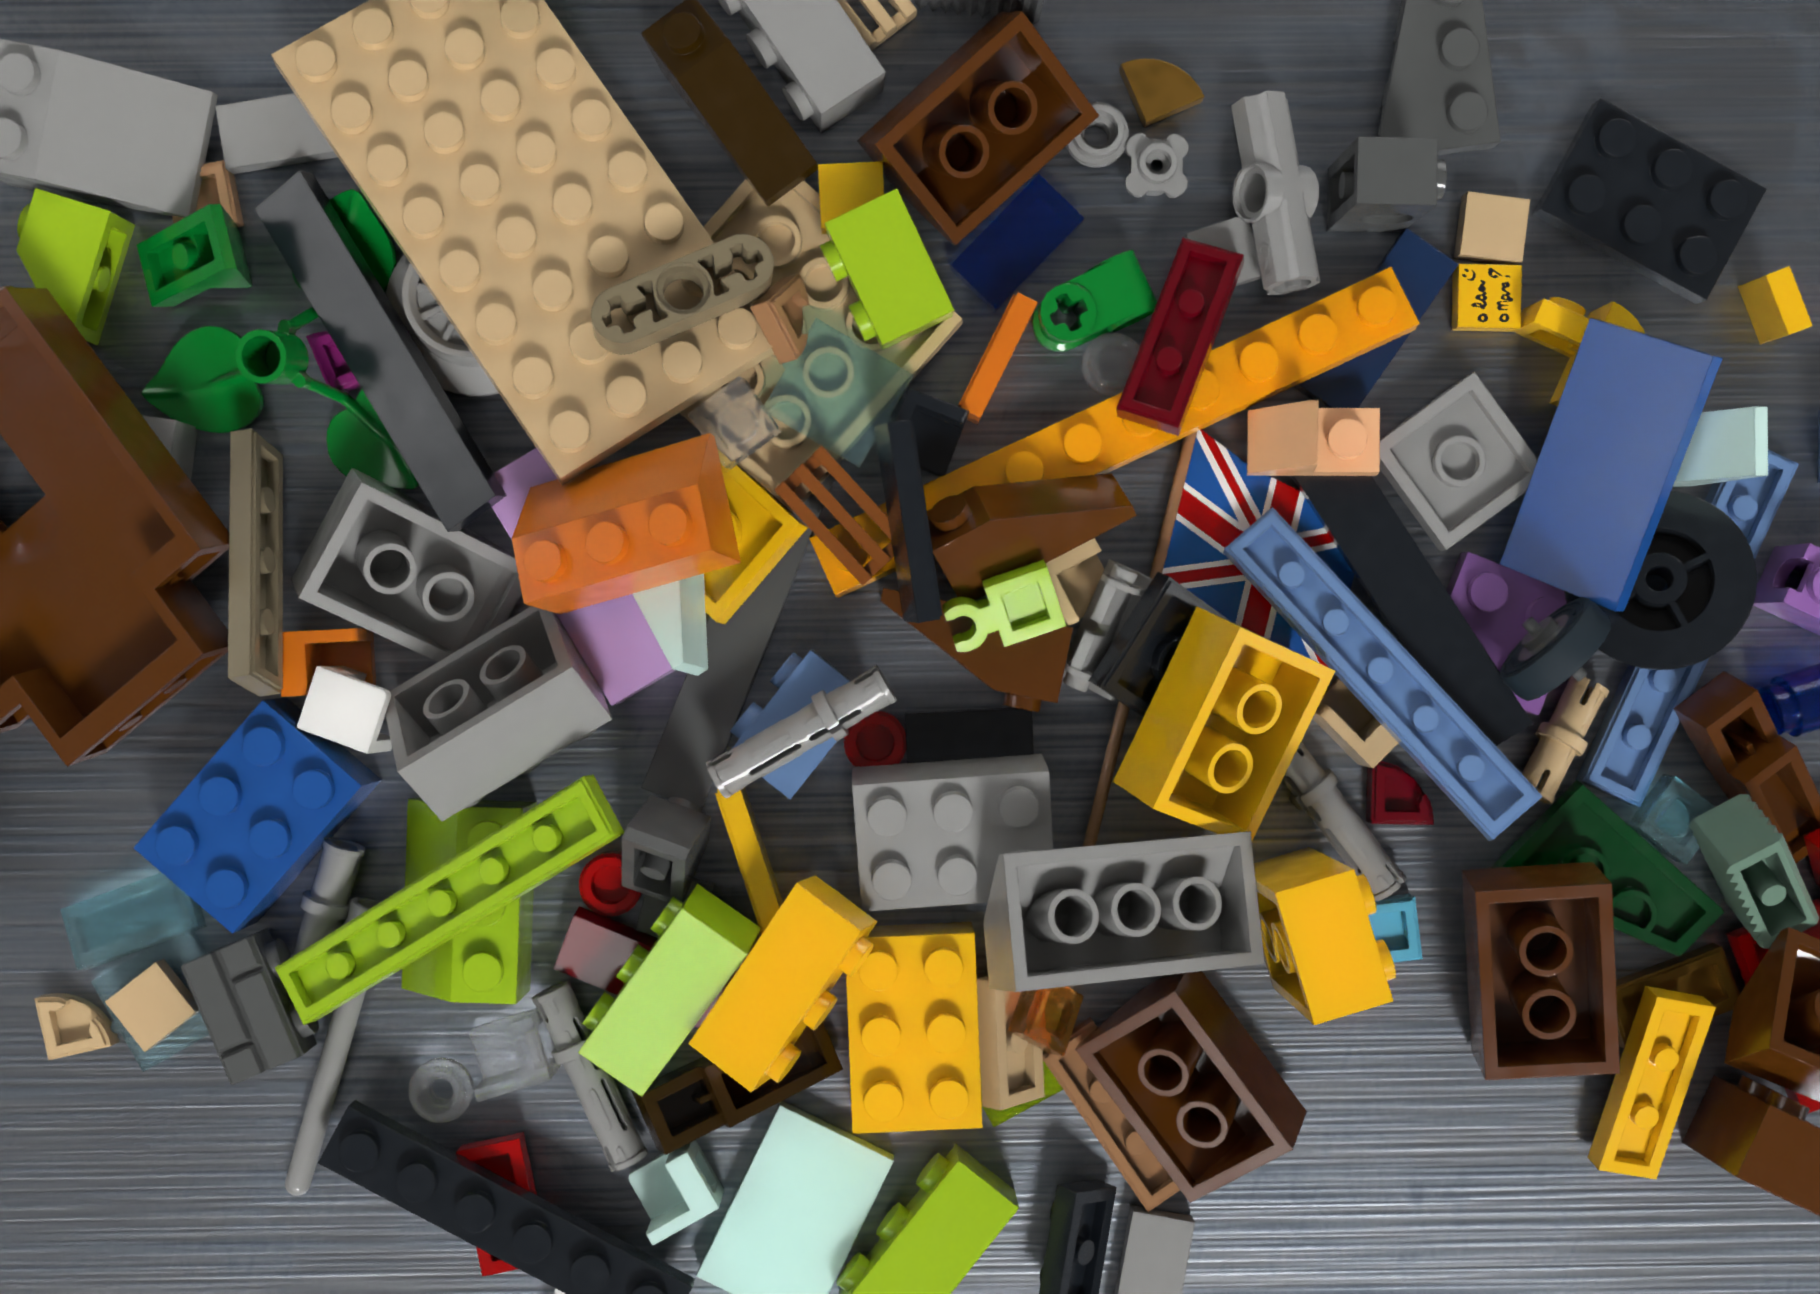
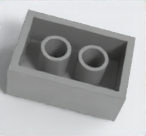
M533 606L391 690V699L385 714L397 772L441 821L446 820L462 809L478 804L487 794L515 777L531 772L545 759L575 741L589 737L598 727L612 720L600 686L556 613Z
M1042 753L852 767V792L861 909L865 912L988 903L999 854L1054 849L1050 777Z

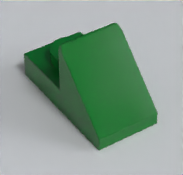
M208 204L136 245L152 307H174L209 288H250L253 286L239 228L221 204Z

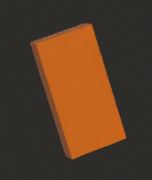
M1019 292L1017 295L1013 294L958 404V407L969 411L967 420L978 425L1038 304L1037 301Z

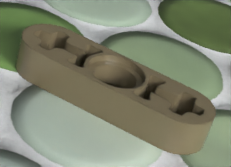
M737 234L610 287L599 294L592 306L591 318L595 338L603 348L612 353L620 355L632 354L751 303L765 295L771 286L774 269L773 254L768 245L758 237L749 234ZM741 256L746 264L758 263L755 266L753 280L746 281L741 273H734L721 279L720 291L722 294L719 296L714 295L713 281L706 268H713V276L716 280L732 271L733 258ZM679 279L691 280L700 287L703 297L691 309L681 310L674 308L664 297V291L670 283ZM648 293L653 294L655 310L662 320L654 322L653 313L650 309L633 318L634 330L631 332L623 333L618 325L607 328L612 323V310L622 308L627 316L634 315L646 310V297L644 295Z

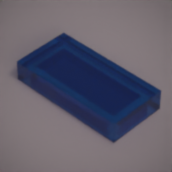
M1038 174L950 265V270L993 312H996L1083 223L1084 217Z

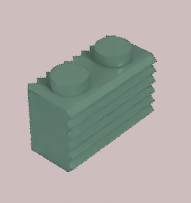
M1739 794L1692 819L1689 827L1694 832L1693 836L1696 838L1697 844L1705 856L1704 860L1708 863V868L1713 873L1712 876L1717 881L1716 884L1720 888V893L1724 896V901L1761 948L1769 949L1779 932L1784 928L1790 927L1803 932L1817 925L1819 915L1783 834L1778 832L1776 825H1772L1769 817H1765L1763 810H1759L1756 802H1752L1750 795Z

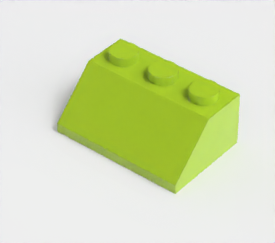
M408 798L405 887L535 807L537 802L481 800L478 804L462 809L446 820L441 821L421 798ZM534 889L402 969L401 988L448 1002L517 1004L531 989Z

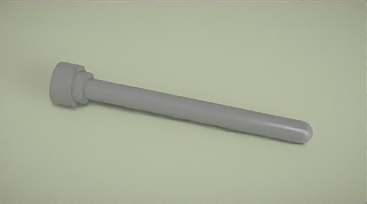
M365 897L352 898L345 924L380 903L381 900ZM366 991L333 1011L285 1179V1188L291 1195H303L311 1186Z

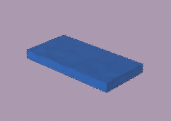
M1590 318L1500 565L1578 597L1588 598L1597 605L1614 612L1624 611L1723 358L1603 320Z

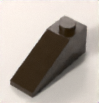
M684 0L641 32L661 72L767 207L818 170V164L731 41L698 0Z

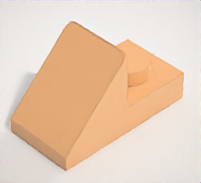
M1307 400L1253 409L1247 412V476H1377L1380 472V408H1319V400Z

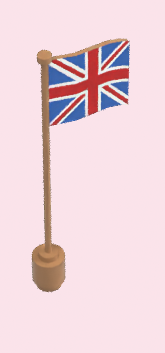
M1206 428L1184 437L1149 577L1153 579L1157 572L1171 577L1232 623L1328 667L1223 553L1224 548L1273 507L1350 590L1354 578L1353 571L1301 491L1271 476H1247V463L1203 430ZM1119 701L1082 847L1095 846L1130 709Z

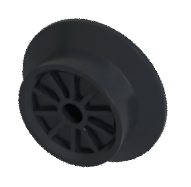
M1671 491L1625 610L1614 612L1598 605L1611 621V630L1598 650L1608 657L1632 667L1648 670H1672L1704 661L1729 644L1747 621L1754 604L1757 589V570L1751 547L1734 521L1722 510L1701 498ZM1650 575L1661 576L1667 582L1668 589L1664 591L1651 589L1646 582V577ZM1564 591L1566 603L1580 598Z

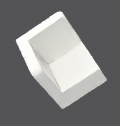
M317 666L296 728L366 754L391 751L390 736L380 733L391 699V692L385 688L365 682L367 674L346 666Z

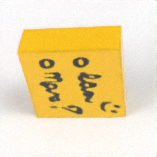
M1459 264L1452 273L1451 331L1515 332L1521 329L1522 265Z

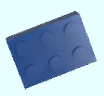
M287 697L262 700L133 847L232 934L257 923L320 852L323 848L324 839L333 837L382 781L341 744L296 728L302 710Z

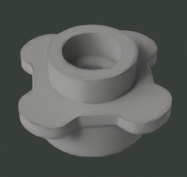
M1143 133L1133 135L1128 140L1125 148L1126 154L1131 158L1129 175L1125 179L1126 190L1132 196L1138 198L1144 195L1159 196L1162 194H1166L1169 198L1181 196L1188 186V179L1183 174V158L1189 150L1187 141L1178 134H1171L1166 139H1149ZM1152 161H1160L1162 169L1154 171L1151 168Z

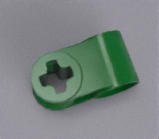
M1128 250L1095 265L1082 275L1055 286L1047 292L1033 314L1031 326L1034 337L1041 346L1050 351L1065 352L1106 333L1110 334L1124 329L1150 316L1155 310L1157 300L1134 251ZM1058 308L1063 314L1073 311L1076 315L1077 320L1070 329L1065 323L1055 326L1051 321V317Z

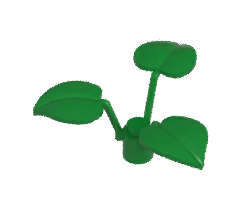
M354 189L344 191L329 201L383 291L386 292L389 279L396 267V255L392 240L365 196ZM292 273L294 282L300 289H302L294 274ZM313 306L290 320L282 319L278 324L277 331L257 329L246 333L243 337L224 327L205 326L190 331L174 345L159 371L141 392L142 396L150 404L174 420L195 426V429L207 432L228 433L244 429L261 414L264 398L258 383L280 385L293 383L298 388L311 390L335 400L347 408L333 417L327 429L326 438L328 454L333 464L343 475L347 477L351 468H354L392 488L413 490L420 486L362 389L355 400L348 393L311 378L306 373L309 364V354L304 342L296 336V331L319 317Z

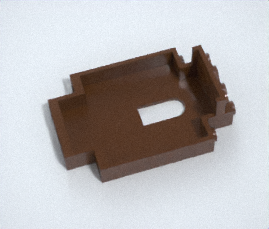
M6 285L0 287V434L45 493V496L9 528L0 518V733L16 729L31 718L68 767L107 753L228 652V629L193 584L192 580L229 549V532L48 289L18 288Z

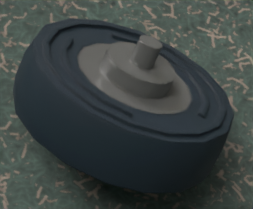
M1580 597L1563 605L1539 623L1533 617L1528 618L1522 624L1528 633L1511 651L1500 669V678L1514 694L1526 701L1540 698L1561 685L1571 676L1577 681L1582 680L1588 673L1582 666L1599 649L1611 630L1609 617L1596 603L1588 598Z

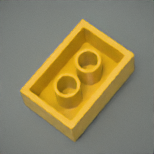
M1197 606L1113 782L1152 809L1217 834L1251 831V839L1253 841L1331 682L1335 670Z
M1311 847L1254 863L1263 953L1273 988L1313 1025L1393 1002L1388 980L1396 978L1395 966L1383 939L1375 940L1368 915L1375 914L1377 909L1372 889L1365 875L1356 876L1353 868Z
M972 922L874 926L866 938L874 944L872 951L853 976L849 977L846 975L852 1134L983 1128L975 932Z

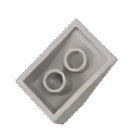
M0 39V181L12 187L28 190L38 188L60 196L185 218L196 212L202 181L200 172L201 167L206 161L218 95L212 91L63 50Z
M351 468L291 578L298 598L437 662L506 622L522 594L515 555L465 527L461 531L447 532L435 510L354 468Z

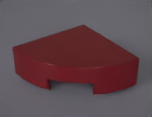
M1380 761L1374 768L1367 767L1366 822L1371 824L1434 825L1433 809L1429 798L1407 772L1396 765Z

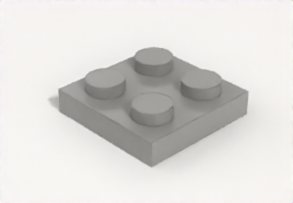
M1475 372L1461 379L1380 438V470L1439 551L1449 549L1526 493L1538 461Z

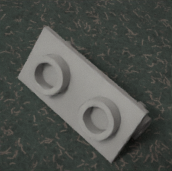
M1108 560L1068 651L1063 683L1083 692L1089 689L1114 701L1115 698L1088 680L1153 580L1152 578L1115 560Z

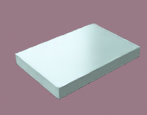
M781 1101L706 1252L696 1277L731 1294H829L894 1162V1155L795 1106Z

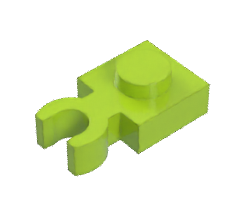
M1044 559L982 580L987 596L985 599L975 601L969 597H956L942 605L946 621L954 620L960 616H967L973 620V625L968 631L952 636L957 652H968L978 648L985 641L987 635L995 631H999L1004 647L1066 626Z

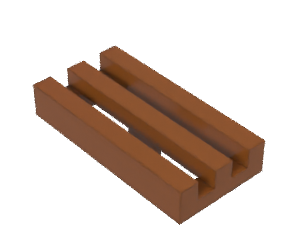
M821 446L785 481L778 485L774 491L863 586L894 557L892 541L881 549L812 473L822 465L891 540L888 517L828 451ZM802 482L873 558L864 567L793 492Z

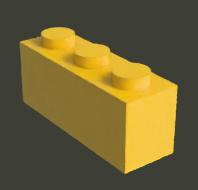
M816 875L797 882L688 1044L750 1092L769 1079L779 1083L793 1067L802 1052L794 1044L806 1026L812 1030L817 1029L834 1007L838 998L830 993L842 973L844 972L849 977L853 976L869 956L874 944L866 938L878 921Z

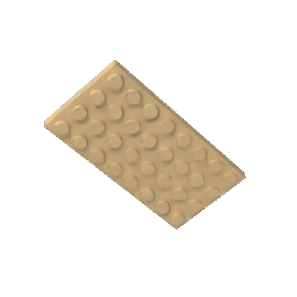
M368 0L271 54L277 69L561 485L569 482L774 354L773 346L768 343L750 309V306L756 301L632 354L620 355L612 353L603 348L595 338L591 310L599 294L610 287L712 245L714 242L544 0ZM706 268L713 281L714 295H721V279L734 274L735 271L732 269L729 274L715 280L713 268ZM679 279L667 286L664 291V297L674 308L686 310L695 307L701 301L703 293L695 282ZM648 293L644 295L646 297V310L634 315L627 316L622 308L612 310V323L607 328L618 325L623 333L631 332L634 330L633 318L650 309L653 313L654 322L662 320L655 310L653 294Z

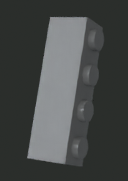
M1251 831L999 854L983 921L989 989L1022 992L1265 964Z

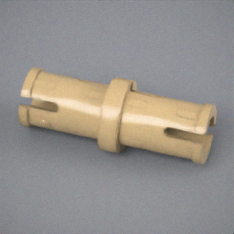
M1573 676L1568 678V684L1549 722L1540 723L1535 733L1539 741L1522 775L1536 789L1543 774V778L1537 788V791L1543 796L1538 801L1553 804L1554 796L1574 757L1584 754L1588 746L1584 737L1604 698H1607L1609 690L1606 687L1595 683L1594 687H1588L1580 704V700L1591 681L1587 677L1580 681H1577Z

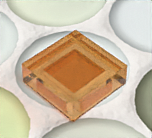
M1068 986L1022 991L1008 1031L1049 1054L1065 1056L1084 996Z

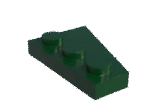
M1578 780L1490 867L1502 868L1594 862L1612 883L1614 929L1678 957L1725 912Z

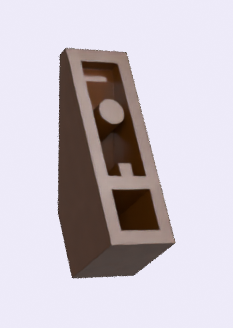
M1112 473L974 486L958 495L948 496L940 500L932 509L927 511L935 558L957 597H969L974 600L986 595L982 580L1043 559L1047 563L1137 516L1132 504Z
M883 588L880 602L903 619L899 591ZM940 600L941 608L942 605L945 604L947 601ZM942 609L941 619L921 623L907 622L990 689L1005 692L1002 705L1040 712L1042 700L1058 703L1073 627L1065 626L1004 647L999 631L989 633L985 641L978 648L968 652H957L952 636L966 632L972 627L973 620L970 617L960 616L954 620L946 621Z

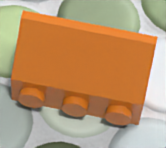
M711 433L592 468L564 485H561L559 480L556 479L530 487L512 536L523 603L553 613L563 614L741 563L715 436Z

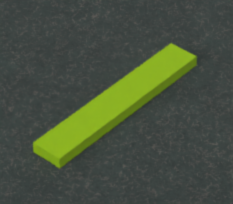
M583 776L281 963L275 969L303 1024L315 1022L624 834V830L595 776Z

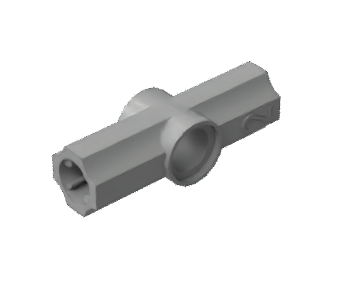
M1265 91L1253 96H1245L1231 105L1242 169L1238 172L1234 181L1232 191L1233 206L1241 220L1252 223L1263 289L1266 290L1267 295H1285L1295 291L1307 290L1321 282L1309 221L1318 204L1319 183L1316 174L1310 167L1299 165L1285 92Z

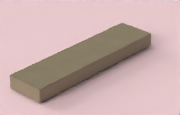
M250 428L230 432L228 679L255 695L262 697L281 694V689H283V454Z

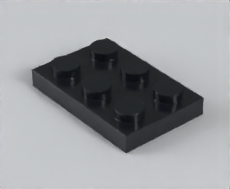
M1600 98L1591 105L1532 215L1685 299L1698 304L1708 299L1767 189Z

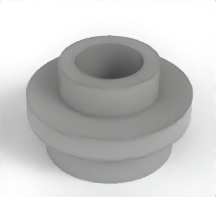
M1092 102L1090 104L1099 114V117L1067 145V149L1071 156L1082 165L1100 168L1114 163L1123 154L1129 139V129L1124 116L1118 109L1107 103ZM1091 127H1099L1105 131L1107 142L1102 146H1093L1087 142L1085 131Z

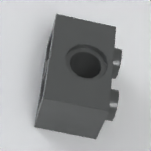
M1358 136L1328 168L1327 231L1401 233L1437 205V200L1443 198L1447 182L1446 162L1443 159H1438V138Z

